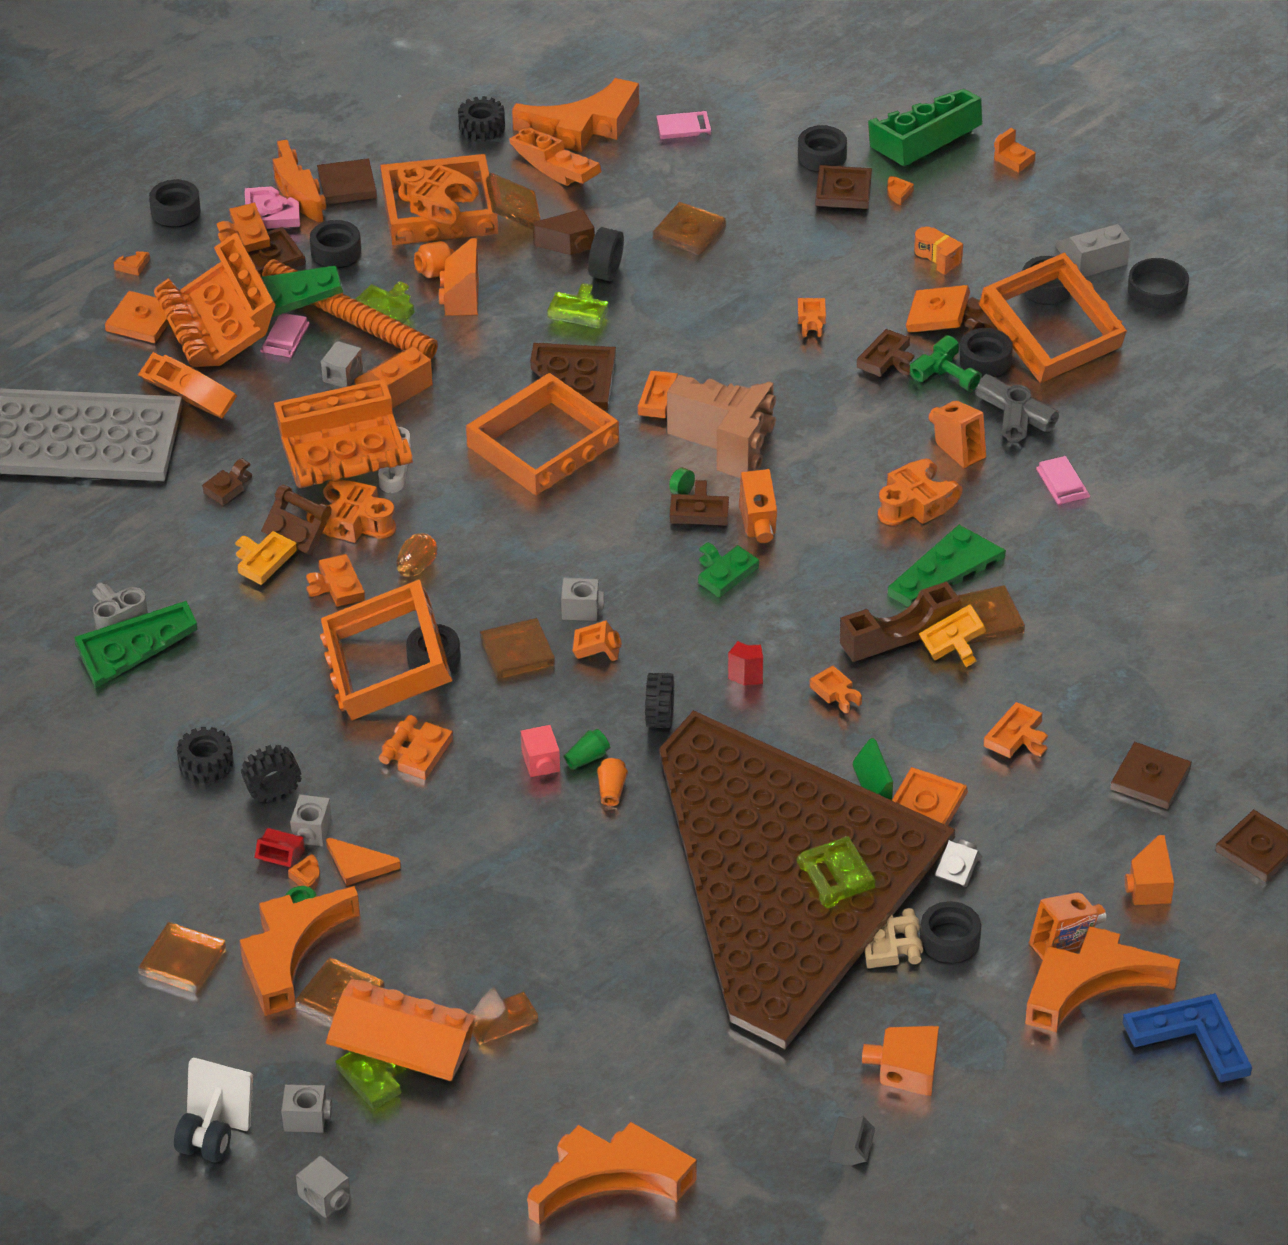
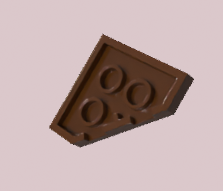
M533 343L530 359L532 371L540 377L551 373L599 408L608 411L616 360V347Z

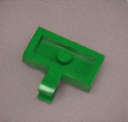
M709 542L699 548V551L704 553L699 558V562L708 568L698 575V583L719 598L759 568V559L739 545L723 557L719 554L717 548Z

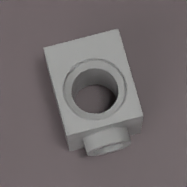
M336 341L321 360L323 382L342 388L350 386L363 370L361 348Z
M563 578L561 594L562 620L597 621L598 609H604V591H599V579Z
M299 794L290 823L292 834L304 837V845H324L332 820L330 798Z
M285 1084L281 1110L284 1132L324 1133L325 1119H331L332 1099H326L325 1086Z
M321 1155L296 1175L298 1196L325 1218L334 1211L342 1209L351 1198L349 1178Z

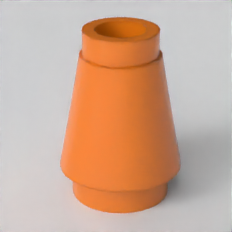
M605 759L597 769L601 803L606 806L619 804L627 778L628 770L625 768V763L620 759Z

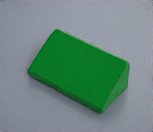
M871 738L855 757L852 764L861 787L892 800L893 779L877 741Z

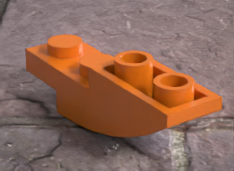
M524 128L509 139L510 144L530 164L565 186L575 181L583 184L602 172L599 162L565 150L563 140L532 128Z
M288 140L277 141L279 158L273 159L274 179L279 190L286 199L291 197L299 201V212L316 222H323L322 211L326 210V201L323 194L319 195L320 186L318 179H313L310 169L303 170L301 164L297 165L296 150L290 148Z
M153 352L138 374L144 381L177 396H182L186 403L223 419L237 398L234 392L167 355L163 357Z

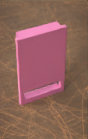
M707 111L656 116L660 139L698 136L700 133L711 135ZM698 115H703L706 129H700Z
M287 313L279 315L260 351L292 358L310 324L307 321V317Z
M1066 456L1039 462V467H1036V470L1058 505L1090 497V494Z

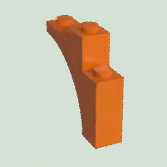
M614 78L600 92L583 100L562 105L532 106L516 103L512 109L513 130L520 131L524 128H532L563 140L565 149L577 152L583 151L593 134L617 140L639 105V83Z
M355 886L336 890L318 897L308 898L294 904L290 895L259 903L264 933L240 939V948L243 964L264 1016L296 1007L293 980L298 964L305 952L328 930L349 919L360 916L359 898Z
M1089 926L1079 954L1064 949L1047 947L1027 1002L1025 1024L1057 1032L1065 1017L1079 1004L1097 994L1112 989L1129 986H1155L1175 990L1181 959L1120 944L1121 934Z
M632 1122L623 1131H618L610 1143L578 1125L570 1134H565L559 1141L557 1146L559 1162H556L551 1167L548 1176L540 1185L536 1184L530 1190L527 1197L529 1219L540 1225L549 1215L571 1201L593 1193L611 1190L645 1191L678 1202L697 1180V1160Z

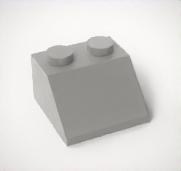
M1115 224L1060 240L1055 243V247L1061 254L1065 252L1070 260L1077 264L1082 275L1086 277L1128 265L1130 239L1122 228Z

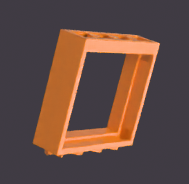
M485 154L380 165L382 190L392 245L498 234L497 209ZM414 164L431 171L439 164L458 171L471 178L474 182L482 183L487 209L460 212V216L451 224L432 221L422 216L398 219L393 191H398L401 186V181L398 179V170L404 165Z
M1065 252L984 287L979 302L980 307L997 329L1009 336L1014 351L1040 384L1121 348L1127 332L1122 325V321L1117 319L1110 310L1108 303L1101 299L1094 290L1092 283L1086 280L1079 271L1077 264H1074ZM1058 278L1103 336L1051 359L1006 300Z
M548 373L467 424V447L537 496L546 489L551 488L561 479L571 475L581 466L592 461L604 451L615 446L619 442V421L554 375ZM553 403L593 433L536 470L494 440L542 408Z
M420 579L320 618L324 633L320 634V638L324 647L328 648V651L324 652L330 669L334 671L330 673V678L334 688L339 691V693L335 694V698L338 701L340 710H346L351 720L453 681L430 597ZM416 610L430 663L354 692L341 639Z

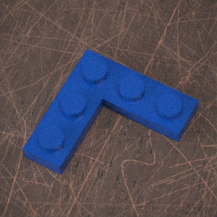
M1216 993L1123 1014L1122 1023L1134 1047L1196 1033L1220 1083L1251 1076L1252 1066Z

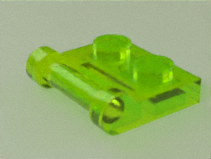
M849 836L804 851L797 857L798 865L809 875L820 894L819 900L825 908H831L842 899L875 888V879ZM825 862L838 885L829 886L817 863Z

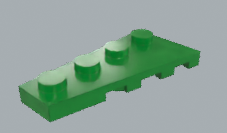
M336 266L261 277L276 304L272 317L344 292Z
M959 524L890 584L887 595L909 607L917 598L920 590L946 581L949 585L952 584L954 586L963 581V576L973 571L977 574L986 569V564L993 560L999 562L1005 559L1006 550Z
M183 601L76 636L74 640L96 689L198 629L197 621L187 601Z

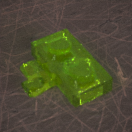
M401 281L397 282L389 292L371 284L355 298L357 302H362L364 305H368L370 308L376 309L402 323L415 313L414 305L408 302L410 295L404 293L409 288V285Z
M582 283L577 296L559 292L555 293L547 310L548 318L600 328L608 312V302L593 299V295L590 294L593 285Z
M352 1051L335 1061L337 1070L373 1110L401 1094L400 1085L392 1076L402 1073L406 1069L405 1067L376 1060L375 1058Z

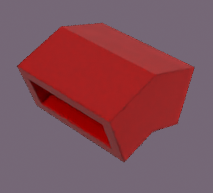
M739 641L736 642L728 652V679L744 686L763 684V653L761 644L746 645Z
M267 828L264 835L257 839L254 858L292 867L299 862L305 851L304 837Z

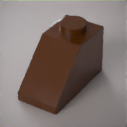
M583 209L533 222V243L536 247L568 255L591 250L595 236V227Z

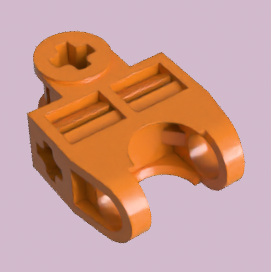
M414 164L404 165L398 170V179L401 181V186L398 189L399 197L406 202H410L411 213L432 221L446 224L455 222L460 216L459 207L455 202H472L479 195L478 187L471 178L439 164L431 171ZM462 186L469 188L472 194L463 190ZM445 209L450 210L452 215L447 214Z
M925 458L908 463L888 473L887 486L883 487L879 492L881 507L878 509V519L883 524L896 526L914 517L921 524H925L944 514L958 502L962 494V486L956 481H932L937 472V465L930 459Z
M331 480L326 484L323 494L332 503L328 505L332 511L322 534L356 543L361 534L377 539H385L395 533L396 523L392 519L394 505L388 499L378 498L376 486L349 480ZM331 489L339 491L340 495L333 493ZM308 512L306 516L307 521L313 523L314 515Z

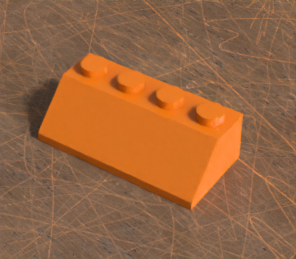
M351 979L341 995L326 1044L452 1081L469 1049L476 1015L466 1013L459 1008H449L435 1004L429 999L411 997L398 990H388L374 986L364 980L357 981Z

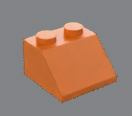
M471 238L445 259V271H440V287L444 288H439V305H444L445 316L478 315L479 272L477 238Z
M410 347L356 377L354 383L361 384L385 379L392 398L393 409L433 385L431 359L415 347Z

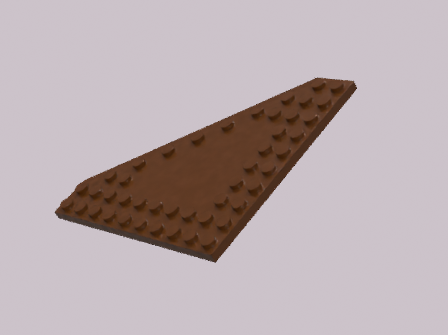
M693 710L659 748L727 1012L731 1023L786 1049L864 952L869 942H872L876 933L885 926L891 914L897 911L942 855L948 841L955 839V829Z

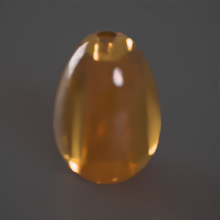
M416 533L410 536L399 551L396 561L398 572L404 577H412L426 570L437 556L438 546L436 541L426 533Z

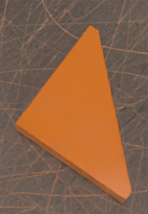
M326 839V846L346 886L401 869V863L397 857L337 839Z

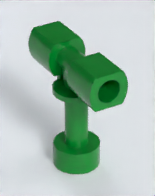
M948 335L933 346V353L931 355L922 354L910 364V375L916 381L923 382L934 372L939 375L947 372L959 379L960 387L968 392L975 391L982 378V374L972 367L964 370L952 363V358L959 353V343Z

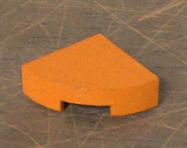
M890 176L887 184L888 196L893 202L902 205L914 191V184Z
M137 251L136 255L125 258L123 255L114 261V270L139 276L150 261V253Z
M310 854L288 870L289 878L299 886H307L315 890L320 881V869L316 857Z

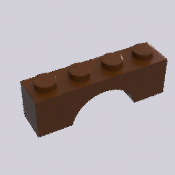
M946 581L920 590L915 601L906 610L895 616L878 618L873 616L868 609H864L840 617V644L851 660L855 662L921 639L919 636L920 632L959 611L961 600Z

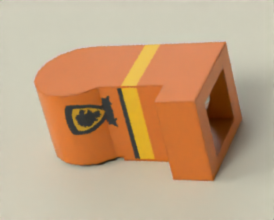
M926 226L917 229L915 232L914 252L917 256L928 258L937 264L936 270L946 275L962 263L963 243L935 228Z

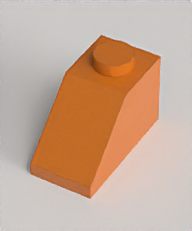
M1158 835L1131 861L1130 874H1125L1126 893L1132 894L1133 905L1172 903L1174 879L1165 835Z

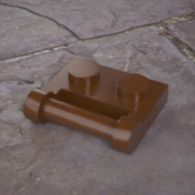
M282 484L276 490L274 504L261 532L269 535L274 531L296 542V549L312 555L329 520L332 509L324 503L317 504L292 492V488ZM288 503L313 514V523L285 511Z

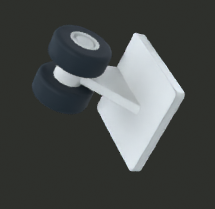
M192 1058L189 1061L187 1113L181 1117L175 1130V1150L179 1153L191 1155L200 1147L202 1148L201 1152L205 1160L216 1163L220 1162L226 1155L230 1144L231 1127L243 1131H248L251 1127L253 1074L202 1059Z

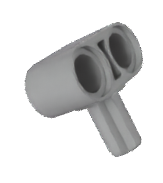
M100 582L93 589V595L99 601L93 607L96 630L148 613L146 596L140 588L129 587L114 593L107 584Z

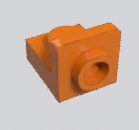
M1010 128L996 138L994 142V160L1019 173L1035 161L1036 152L1015 142L1016 130Z
M607 620L576 629L572 652L577 659L605 651L610 660L615 661L618 660L619 648L622 645L621 637L616 630L612 629Z

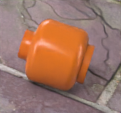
M443 241L421 245L418 252L414 254V264L417 272L422 273L428 279L440 277V271H445V259L453 254L454 250L450 249Z

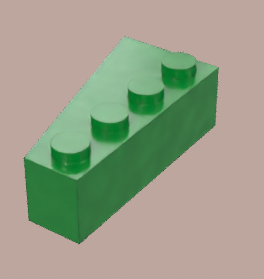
M963 88L934 98V103L932 104L918 103L912 105L911 111L900 114L897 110L888 113V118L881 121L877 118L868 120L870 147L903 166L909 165L913 161L926 154H930L941 146L982 125L981 97Z

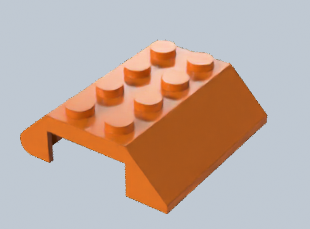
M237 232L214 247L221 262L180 290L169 278L154 289V294L161 308L166 309L164 314L179 344L183 345L182 350L189 364L193 367L221 366L264 337L270 324L276 304Z
M385 379L274 403L283 448L298 488L322 484L323 481H335L341 478L362 475L370 471L375 472L385 467L393 468L397 465L402 466L413 463L407 439L402 441L392 412V398Z

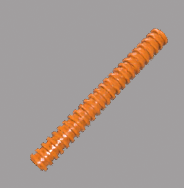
M272 259L265 265L262 277L296 272L297 270ZM343 293L311 304L357 328H361V330L377 338H381V340L397 348H401L403 351L410 347H415L430 359L437 352L438 342L436 339L430 338V336L424 335L422 332L410 328V326L390 318V316L384 315L382 312L370 308V306L364 305L362 302H357L356 299L350 298V296Z

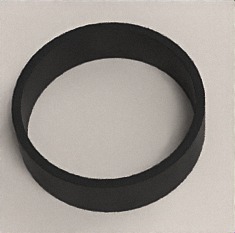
M1164 258L1145 259L1136 263L1131 268L1128 279V293L1135 302L1142 306L1153 309L1172 308L1182 303L1187 297L1189 275L1186 269L1175 261ZM1159 272L1174 276L1183 284V287L1171 294L1158 295L1141 290L1133 281L1140 275Z

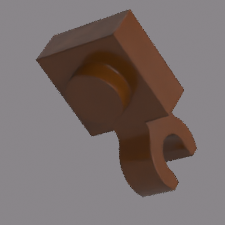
M243 458L237 460L230 473L221 470L202 485L203 493L224 506L244 491L243 483L252 477V473L246 470L251 464Z

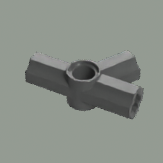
M985 374L980 379L976 388V396L1004 410L1002 436L1006 437L1010 442H1019V440L1026 438L1028 423L1049 433L1059 419V411L1031 397V392L1026 386L1017 384L1010 386L991 375Z

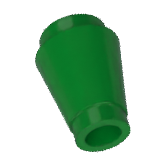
M599 729L594 731L588 730L563 757L568 766L575 770L606 756V751L611 747L607 738Z

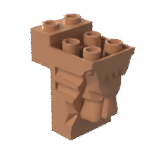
M678 375L667 391V434L717 449V471L741 478V472L759 470L763 456L760 454V448L762 447L764 437L768 432L771 433L776 422V417L773 416V408L776 403V396L773 395L774 383L768 381L752 385L750 388L739 385L734 387L732 383L725 386L713 379H708L705 383L700 384L692 377Z

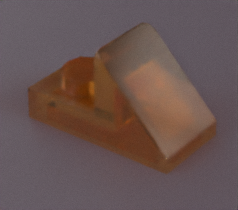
M492 988L469 1013L476 1015L472 1034L479 1045L538 1022V1013L524 991L502 1000L496 989Z

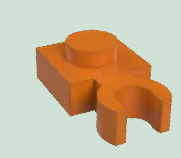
M798 298V324H802L803 337H807V331L809 330L817 331L818 337L822 336L823 324H826L825 298Z
M833 665L810 678V688L828 704L835 700L839 702V708L842 712H850L849 701L856 703L858 706L862 705L861 693L852 689V681Z

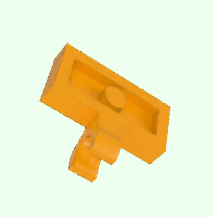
M274 531L260 544L255 543L247 536H241L235 542L238 547H241L236 552V556L242 559L238 564V573L262 585L297 551L296 542Z
M970 604L920 632L919 636L934 661L956 649L962 662L968 667L977 661L967 642L985 633L986 629Z

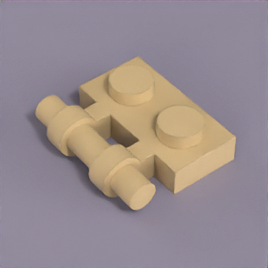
M907 908L903 910L902 917L893 918V914H891L885 926L876 933L872 942H869L865 947L867 969L898 965V955L906 954L910 964L921 962L923 944L921 939L918 938L920 922L915 916L913 909ZM902 932L905 934V938L896 939L895 933Z

